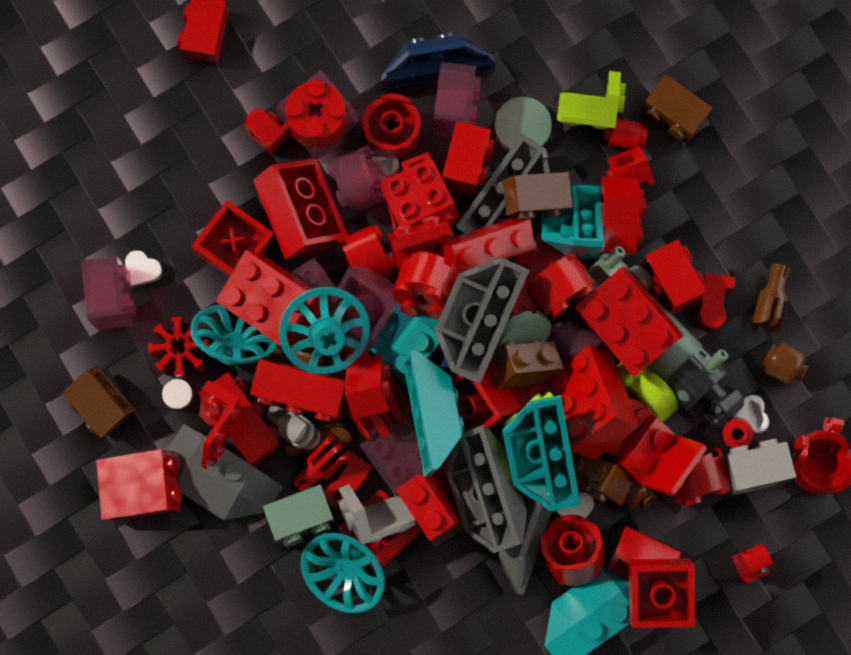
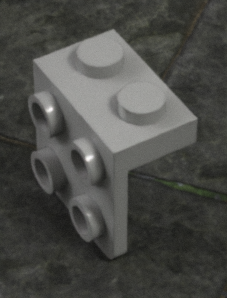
M350 484L338 488L341 499L337 500L342 518L345 517L349 530H354L362 545L376 543L383 537L396 532H406L418 524L399 495L363 507Z

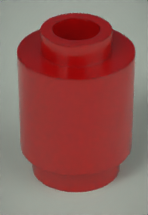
M617 118L615 128L608 127L604 130L603 139L608 140V146L630 150L640 146L641 149H644L648 127L641 126V122Z
M734 417L724 426L723 439L731 448L749 445L753 439V427L745 418ZM737 428L744 432L743 438L739 440L734 439L732 436V431Z

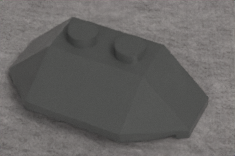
M521 133L459 221L456 229L465 234L511 218H518V215H506L502 180L515 175L550 173L546 149Z
M498 258L458 274L434 329L451 372L478 384L481 383L528 275V269L504 258Z
M183 424L167 448L169 451H175V456L179 462L177 480L181 493L224 521L265 513L263 506L274 502L283 487L227 449H224L221 458L216 464L212 462L207 470L202 468L203 444L207 437Z
M486 425L462 433L452 452L447 476L464 531L488 547L493 553L523 544L527 509L521 491L513 486L506 449Z
M526 494L522 495L527 509L523 544L500 551L498 554V558L516 595L521 597L524 596L541 545V537L546 530L551 512L544 508L542 504L531 499Z

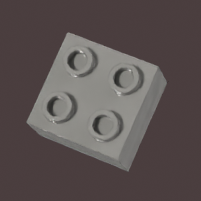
M777 439L760 442L752 450H749L748 445L732 448L730 452L725 453L726 457L724 459L731 480V491L727 492V497L785 484L796 478L787 442L778 443Z

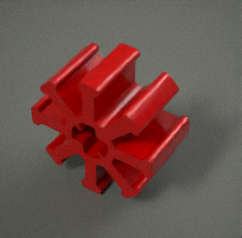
M172 317L174 334H168L164 327L158 324L153 331L159 338L162 337L166 344L148 343V352L154 358L157 355H165L159 363H155V366L164 375L168 374L167 371L176 362L174 375L180 380H186L188 376L185 372V362L189 361L199 373L205 369L206 365L201 359L198 360L193 355L203 351L193 341L190 329L184 334L183 326H185V322L182 317ZM207 339L202 341L207 347L210 346ZM183 342L186 350L182 354L179 351L175 354L174 346L177 343L182 346Z
M395 379L394 382H391L394 397L389 399V411L353 419L349 406L346 407L347 414L366 440H372L377 432L384 438L391 434L389 425L395 423L403 426L408 421L405 413L412 412L411 403Z

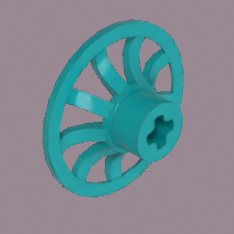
M318 287L297 296L284 311L279 326L280 343L288 359L304 371L315 374L334 373L350 366L361 356L370 336V323L363 305L349 292L333 287ZM328 295L344 299L336 309L333 317H329ZM316 296H319L321 318L318 319L303 303ZM352 304L358 311L360 318L351 319L341 324L343 314ZM296 308L310 322V327L297 323H288ZM362 326L360 342L344 336L348 330ZM287 332L301 333L308 336V339L299 341L290 347L287 341ZM343 345L354 348L355 351L352 355L342 362L338 352L342 349ZM314 347L315 349L309 364L301 361L295 355L302 349ZM321 354L331 355L335 365L317 367Z
M213 305L201 310L194 316L191 322L190 333L195 344L203 352L227 365L258 362L259 359L270 357L278 347L277 343L264 334L253 336L258 330L252 326L245 332H242L245 321L241 318H238L235 329H232L227 312L229 310L222 305ZM217 312L221 317L223 330L220 327V325L208 315ZM200 322L206 323L213 331L209 329L198 330V325ZM209 337L215 342L207 347L200 338ZM267 342L271 345L264 352L263 349L255 343ZM247 350L253 351L257 355L245 358Z
M325 533L312 539L303 550L301 556L303 578L311 592L327 606L345 613H360L373 608L379 602L385 588L384 573L378 559L364 544L362 545L361 542L344 534ZM328 540L343 541L341 552L333 550L329 546ZM320 543L323 552L329 557H318L311 551ZM309 561L315 565L330 567L318 573H310ZM371 562L374 566L377 577H372L365 573L364 570L368 563ZM334 575L336 578L326 592L323 593L315 582ZM342 582L344 583V604L331 599ZM363 582L369 585H377L374 596L366 592ZM353 585L355 586V589L359 597L363 601H365V603L358 605L353 604Z

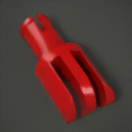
M333 434L329 435L308 456V466L294 478L295 486L305 480L298 488L300 491L310 489L320 478H330L351 457V454L346 452L334 464L332 463V460L344 448L341 443H338L326 454L322 453L336 439Z

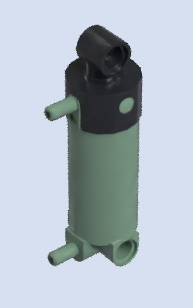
M617 246L610 254L601 255L595 264L587 270L595 282L593 285L594 289L599 287L621 267L629 268L621 260L625 255L622 247ZM642 285L684 335L646 368L659 376L670 387L679 405L686 412L698 402L703 405L704 417L712 425L717 427L726 425L744 406L741 394L733 387L722 386L720 382L730 371L723 364L728 358L727 352L718 350L713 354Z

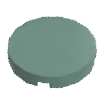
M528 97L512 98L504 103L497 112L494 123L496 138L507 150L512 148L521 133L543 147L550 136L552 128L550 113L546 107L536 99Z
M526 311L512 317L505 325L495 348L496 352L500 350L499 347L512 341L517 342V344H526L537 339L545 342L551 331L550 322L540 311H536L537 313L532 314L531 311Z

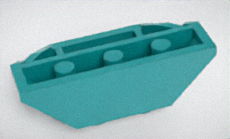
M570 184L573 207L562 210V216L545 218L544 213H541V240L569 257L572 253H575L580 260L599 259L604 244L600 187Z
M398 303L368 340L367 344L371 357L382 355L385 365L390 364L396 383H399L403 391L406 392L408 387L402 363L403 358L410 350H417L431 361L441 349V346L434 332L438 320L422 313H417L416 316H407L400 311L401 305Z
M410 350L403 358L402 363L407 381L424 477H430L439 469L461 438L464 423L461 415H458L456 406L458 392L456 387L452 386L451 376L417 350Z
M561 395L530 401L502 429L513 486L531 499L542 504L550 512L579 506L580 499Z
M602 568V573L597 579L583 585L574 586L553 601L544 644L551 655H586L630 623L629 580L606 568Z

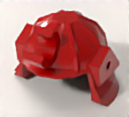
M834 417L825 418L823 430L815 429L809 435H801L795 440L792 454V462L796 473L794 481L803 490L813 494L826 495L840 492L851 486V450H849V443L845 437L840 435L844 426V420Z

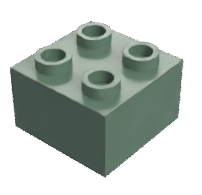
M321 485L263 506L275 541L279 545H286V548L303 542L302 537L313 533L316 537L332 531L330 526L336 524Z

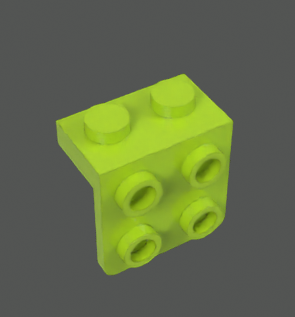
M609 71L606 97L566 92L560 93L557 120L569 126L584 124L592 125L596 129L615 128L617 112L623 113L626 83H620L621 72Z

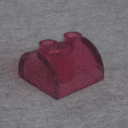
M349 267L337 288L349 292L363 305L370 323V336L365 347L369 351L373 349L400 300L393 296L394 285L381 275L362 267ZM332 296L328 303L329 317H333L336 309L344 300L343 298ZM352 304L343 314L341 324L351 319L360 318L358 311ZM362 326L348 330L345 335L360 342Z

